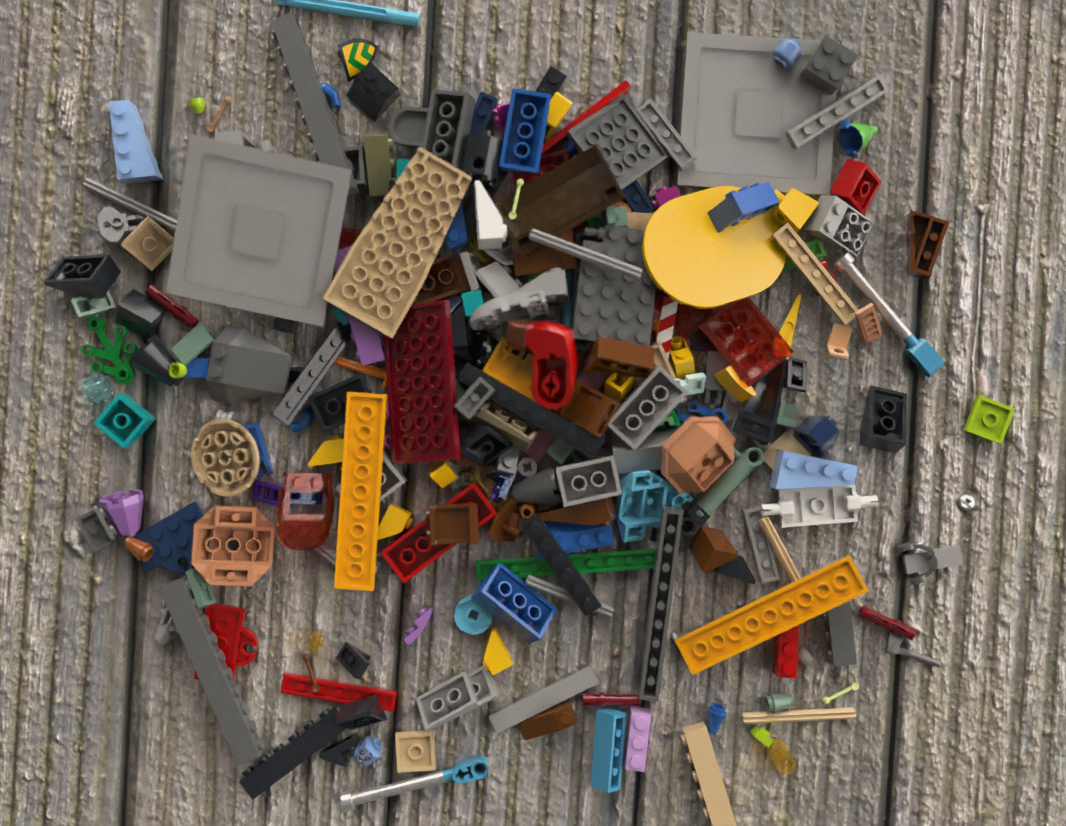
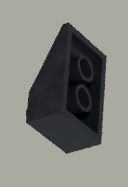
M109 254L67 256L60 259L43 283L46 286L83 298L100 299L106 296L121 271Z
M871 385L860 427V446L897 453L906 445L907 393Z

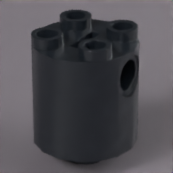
M481 129L478 133L466 135L460 171L472 178L470 184H475V181L479 180L483 186L494 187V183L498 181L503 141L493 137L494 133L492 131Z

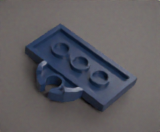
M197 501L133 536V538L151 544L152 548H154V553L148 561H139L145 573H149L161 565H164L167 570L173 573H185L187 569L181 565L183 557L188 559L191 569L195 568L191 564L194 523L204 516Z

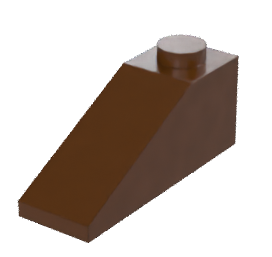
M569 699L518 723L524 739L528 740L566 729L577 724L578 718Z

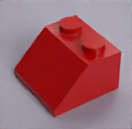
M847 159L829 193L832 196H837L864 215L882 181L867 163Z

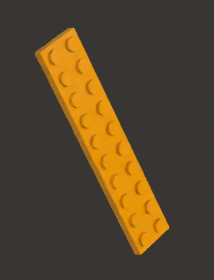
M347 392L334 580L335 589L374 591L387 395Z
M850 555L675 639V642L691 674L694 675L850 601L869 590Z

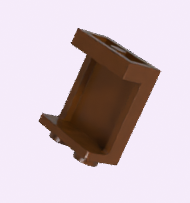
M575 379L572 398L567 405L558 409L557 414L601 438L619 402Z
M478 503L430 505L429 510H426V521H430V529H427V541H431V546L457 543L479 544Z

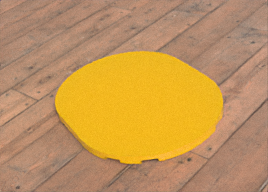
M718 186L666 202L653 214L644 230L642 255L651 279L672 300L698 309L719 307L762 292L778 278L786 261L785 252L771 236L782 227L772 216V208L751 219L739 220V224L735 226L731 224L718 233L707 212L726 199L725 195L733 190L737 192L741 188Z

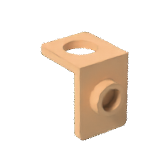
M834 323L826 345L830 356L848 359L849 355L846 347L853 330L852 326Z

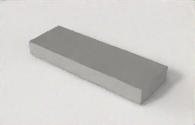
M960 545L933 549L938 561L936 569L963 564ZM927 551L902 554L905 573L911 574L928 571L932 566L933 559L927 560L926 557L931 555Z

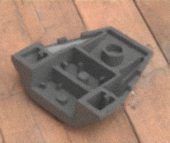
M227 325L213 341L206 381L213 400L234 404L242 401L284 395L287 390L292 355L256 336L246 328Z

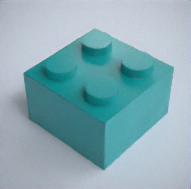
M119 393L96 419L94 424L122 448H132L156 418L128 394Z

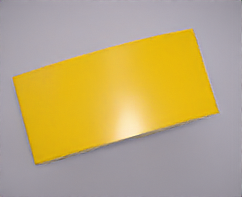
M731 365L714 375L723 388L741 402L756 395L747 379L740 380Z

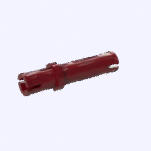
M154 284L146 290V295H149L171 312L175 319H180L191 329L195 328L199 323V319L188 312L184 305L180 306Z
M864 605L859 609V617L890 630V633L894 635L899 634L909 640L914 639L916 629L902 624L900 620H893Z
M582 693V706L595 705L600 708H604V706L640 707V699L638 694Z

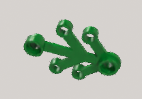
M97 316L91 317L88 320V328L96 332L106 351L85 344L81 347V353L85 356L93 355L111 360L116 367L105 366L100 361H94L90 366L91 370L95 373L104 372L114 375L119 383H130L134 379L135 374L128 361L137 352L138 347L133 342H127L124 345L126 355L124 362H122L120 353L124 338L128 334L127 327L122 325L115 327L114 333L116 338L113 346L104 331L106 327L105 320ZM96 320L97 326L94 328L93 322ZM120 328L124 330L122 335L119 334ZM129 345H133L131 352L128 349ZM87 347L90 348V353L88 354L86 353ZM96 364L100 365L98 371L95 369ZM122 371L126 372L124 378L121 376Z

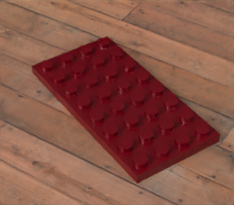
M450 300L411 305L394 337L391 338L384 334L392 464L461 459L457 410L453 407L457 403Z

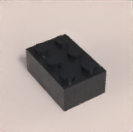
M359 373L308 397L323 432H329L345 424L347 392L373 394L364 373Z

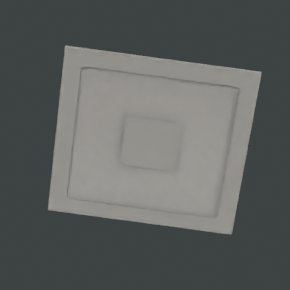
M687 32L680 136L696 155L697 160L683 171L678 167L677 186L706 188L718 186L743 188L748 186L750 188L758 182L761 184L769 182L774 191L777 189L780 193H787L791 188H794L808 195H830L834 126L796 150L793 149L785 135L789 130L836 102L837 90L831 95L799 75L820 41L798 40L801 43V57L792 67L781 68L773 61V50L783 38Z
M190 134L166 293L323 327L328 301L323 299L332 283L352 170Z

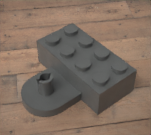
M432 89L429 108L403 107L394 113L389 123L390 135L399 145L412 148L421 147L460 170L465 138L467 134H470L476 101L469 92Z

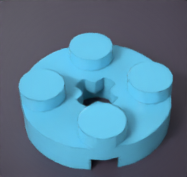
M472 595L464 597L457 604L454 619L460 630L476 635L484 632L489 627L493 615L472 599ZM471 610L478 611L477 619L469 618L468 615L471 613Z

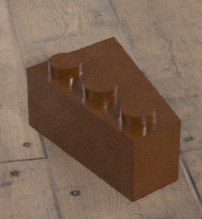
M914 210L908 213L907 275L923 280L931 277L950 221Z
M598 336L585 354L584 375H590V372H603V376H609V373H621V377L646 378L654 369V348L643 344L629 343L625 340L611 339L607 336Z

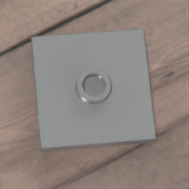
M467 251L460 253L471 291L481 290V293L487 291V287L475 274L477 270L481 269L479 261L475 257L477 255Z

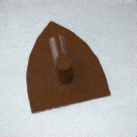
M514 498L504 504L497 513L487 539L514 542L516 537H522L523 532L518 530L519 514Z

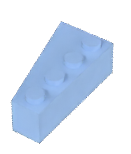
M129 100L109 102L117 180L125 184L163 180L136 105Z
M777 449L769 487L774 489L854 485L858 466Z

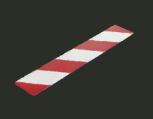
M664 297L656 343L661 341L664 351L669 358L678 302L670 297Z

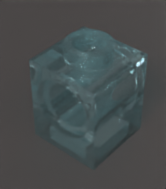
M96 373L89 375V379L82 381L89 403H99L114 398L108 376Z

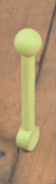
M521 178L516 181L518 186L512 212L509 213L510 219L517 217V203L521 186L524 184V180Z
M852 682L850 687L830 697H824L822 702L829 704L831 700L851 690H858L859 685L856 682Z

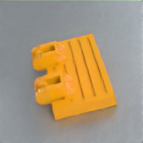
M502 337L485 365L483 372L535 401L530 391L533 376V355L528 353L525 360L522 359L526 353L524 351H521L519 356L512 353L513 348L505 349L507 346L506 339Z

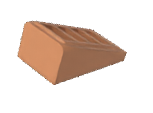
M873 303L855 312L858 336L864 343L869 344L882 336Z

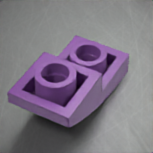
M431 606L428 609L424 607L416 613L417 617L414 622L417 624V627L415 625L411 626L406 631L407 635L404 638L408 645L420 635L427 625L433 611Z

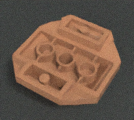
M689 417L662 445L661 474L681 495L685 492H704L734 462L733 444L736 439L718 417Z
M215 506L194 523L191 564L210 585L252 586L257 579L272 567L275 527L256 507ZM230 540H237L239 542V546L236 549L229 548L227 544Z

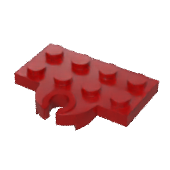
M215 603L206 607L205 615L209 618L211 631L217 636L219 649L225 654V663L232 670L234 681L236 667L249 664L258 654L256 651L247 652L244 648L245 644L250 643L253 647H258L259 641L253 631L243 627L246 608ZM195 670L194 679L200 680Z

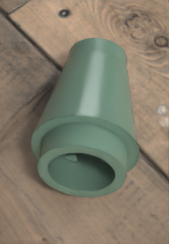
M768 694V696L764 697V706L767 712L775 713L794 706V698L791 694Z

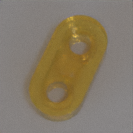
M478 466L473 471V480L488 499L498 500L504 495L505 488L488 466ZM479 473L484 475V479L479 477ZM491 488L496 490L495 494L491 493Z
M771 737L773 743L769 748L765 746L767 753L782 773H792L797 765L795 758L780 738ZM773 744L778 745L776 749H772ZM787 759L788 763L782 764L783 760Z

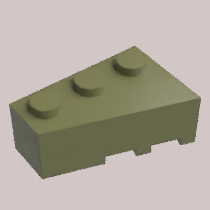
M390 132L367 133L363 139L370 196L387 195L389 180H396L393 176V170H395V159L392 158L393 139Z

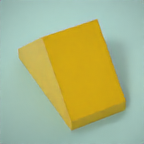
M447 460L435 461L428 466L429 475L442 489L458 478Z

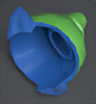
M847 118L842 121L839 127V139L843 149L846 151L845 154L857 159L858 153L867 147L871 138L877 133L878 128L862 123H850V120Z

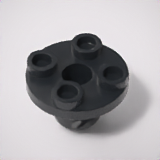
M487 330L473 331L472 345H469L468 354L472 356L475 367H485L499 343V340L490 337Z

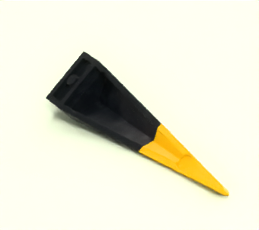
M801 294L797 296L751 386L756 395L743 402L732 431L770 444L777 423Z

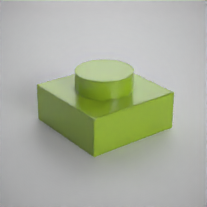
M754 725L750 729V732L756 739L768 748L771 746L773 741L769 737L770 733L761 726L759 729Z

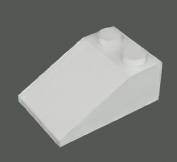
M476 180L474 203L478 250L499 249L502 247V243L506 241V224L503 225L501 215L480 181Z

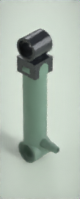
M747 447L742 453L734 448V458L736 459L734 463L696 502H693L686 509L685 512L688 516H683L682 524L685 521H690L691 527L685 531L681 526L682 535L692 536L695 534L697 524L702 526L726 497L756 466L763 462L764 455L759 448ZM752 451L756 453V459L753 462L748 459V455Z

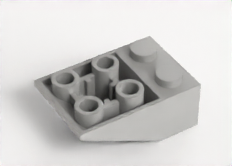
M821 195L818 200L819 204L814 209L804 230L816 238H820V240L858 257L874 222L837 196Z

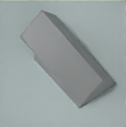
M679 428L652 431L636 450L630 447L620 436H611L612 452L617 473L626 474L645 470H661L662 445Z
M484 666L469 674L464 671L417 697L416 701L425 730L428 732L496 699L500 689L490 672H487Z

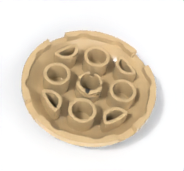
M214 420L205 424L200 429L197 438L193 440L191 461L194 472L199 481L210 488L212 493L225 497L235 496L246 491L252 485L259 471L260 457L257 444L245 427L232 420Z

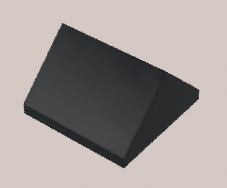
M133 289L117 304L115 323L125 326L131 332L149 340L154 335L167 309L150 297Z
M469 423L460 443V452L485 467L513 447V443L488 426Z
M372 695L342 704L335 721L336 725L355 730L386 721L387 716L377 695Z

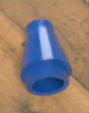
M711 703V706L708 707L707 730L710 733L716 734L727 714L725 711L726 707L722 704Z

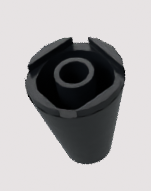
M156 334L128 361L131 366L170 387L173 384L177 387L185 379L184 377L172 378L170 376L169 367L172 363L177 362Z

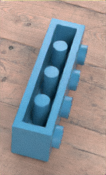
M610 707L598 709L596 712L590 782L591 787L606 793L620 790L627 714Z

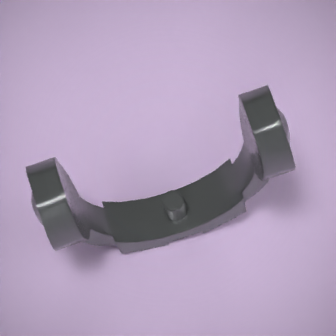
M912 542L897 546L899 552L917 548L923 549L931 555L926 557L927 560L933 559L932 566L927 572L910 578L912 585L926 581V578L937 568L938 561L934 550L930 546L913 544Z

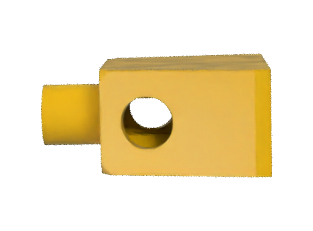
M791 188L785 196L776 189L774 192L780 202L776 204L777 206L771 214L782 226L789 223L797 233L819 202L794 188Z

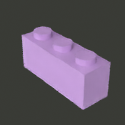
M634 706L629 708L623 759L625 770L645 771L651 720L649 708Z

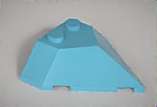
M649 470L631 472L620 480L622 494L618 495L615 516L622 541L641 540L646 536L645 533L653 527L657 528L660 522L662 505L681 507L686 502H692L694 498L687 493L681 495L671 483Z

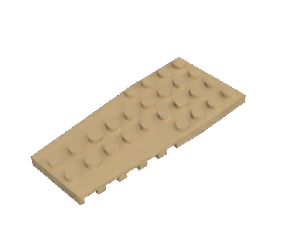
M419 147L417 153L410 160L402 175L397 179L389 194L384 198L379 209L376 210L368 225L365 226L351 247L323 299L393 338L423 286L472 178Z

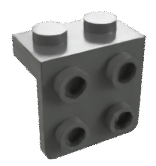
M95 505L92 507L93 510L75 519L94 553L116 542L115 537L117 536L112 524L108 526L105 522L107 515L103 508L98 509Z

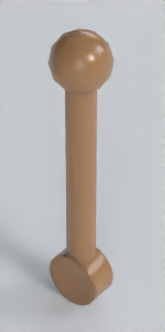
M229 97L224 99V104L213 122L207 125L206 130L209 133L215 131L214 126L227 105L231 104L232 101Z

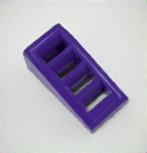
M256 480L252 499L289 507L293 506L296 488ZM262 486L265 487L263 497L261 496ZM270 488H272L270 498H268ZM280 490L278 499H276L277 491Z

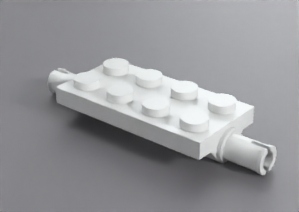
M855 483L848 486L777 489L778 503L761 504V509H763L761 515H779L780 527L782 528L858 522V511L861 508L878 507V502H870L878 501L876 495L860 497L856 493Z

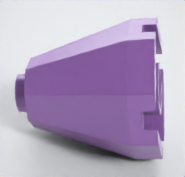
M129 489L130 493H124V490L103 496L102 500H99L100 508H103L109 522L118 535H122L125 538L135 536L136 532L140 530L144 497L142 490Z

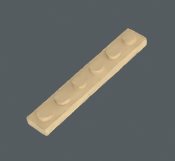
M786 223L771 235L843 325H846L856 317L855 312L858 311L856 306L789 223Z

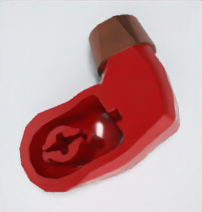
M511 319L506 330L507 347L524 352L530 351L534 354L532 362L533 376L530 388L533 399L540 406L547 409H559L567 405L572 398L578 368V356L573 330L562 324L549 321Z

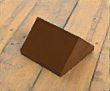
M700 526L688 546L703 573L739 557L723 530Z

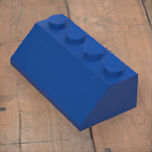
M512 88L499 164L500 171L517 174H538L551 94Z
M544 521L565 553L614 544L611 524L600 527L599 524L584 525ZM537 548L538 559L544 558Z
M500 562L479 583L471 596L472 599L528 644L542 638L557 611L552 604L530 586H527L525 582Z

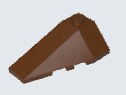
M614 496L565 508L559 505L538 511V514L544 521L584 525L599 524L600 527L610 525L611 521L616 517Z

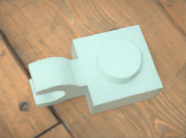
M703 372L685 375V380L674 378L688 391L686 395L704 392L706 376Z

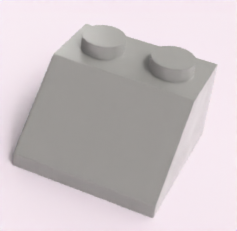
M497 261L475 272L495 298L511 294L524 286L517 277L514 279L510 275L512 270L507 265H502Z

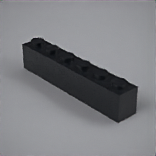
M335 706L330 710L328 708L323 710L318 715L320 718L316 721L310 720L303 726V731L300 733L294 732L288 737L289 741L284 745L282 743L278 744L272 750L273 753L270 756L265 754L257 761L258 765L254 768L249 766L241 773L243 776L239 783L252 800L346 730V728L336 725L335 720L338 710Z

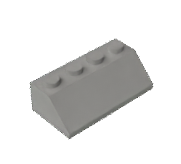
M656 365L652 372L617 407L608 426L630 447L636 450L684 398L688 391L660 365Z

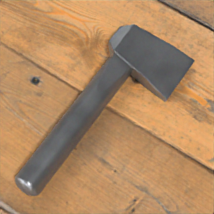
M889 630L886 643L887 654L892 656L899 654L935 667L941 666V661L900 647L903 636L899 634L894 635Z

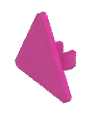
M510 103L498 105L492 111L493 114L497 115L493 121L500 126L502 140H504Z

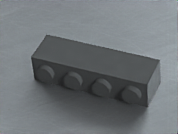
M847 601L821 614L822 623H825L823 638L827 642L825 657L834 667L857 664L850 601Z

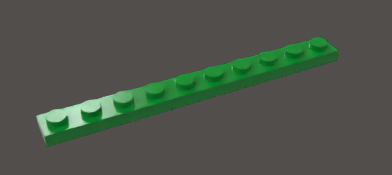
M656 548L567 555L579 573L654 568ZM538 556L476 560L477 581L483 580L499 562L519 578L527 577L528 575L534 577L556 575L545 558L538 559Z

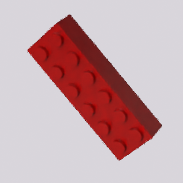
M475 481L445 503H478L479 527L498 513ZM426 518L380 552L403 583L456 545L436 544L431 546V541H427V529H430V521L427 522Z

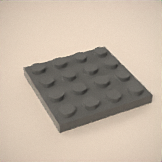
M624 94L568 130L565 134L579 153L598 144L622 190L670 156Z

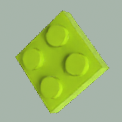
M976 395L963 431L994 443L1002 444L1015 408L984 396Z

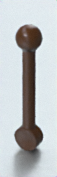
M306 653L302 656V659L306 662L313 684L312 691L319 692L320 686L316 684L309 662L310 656Z

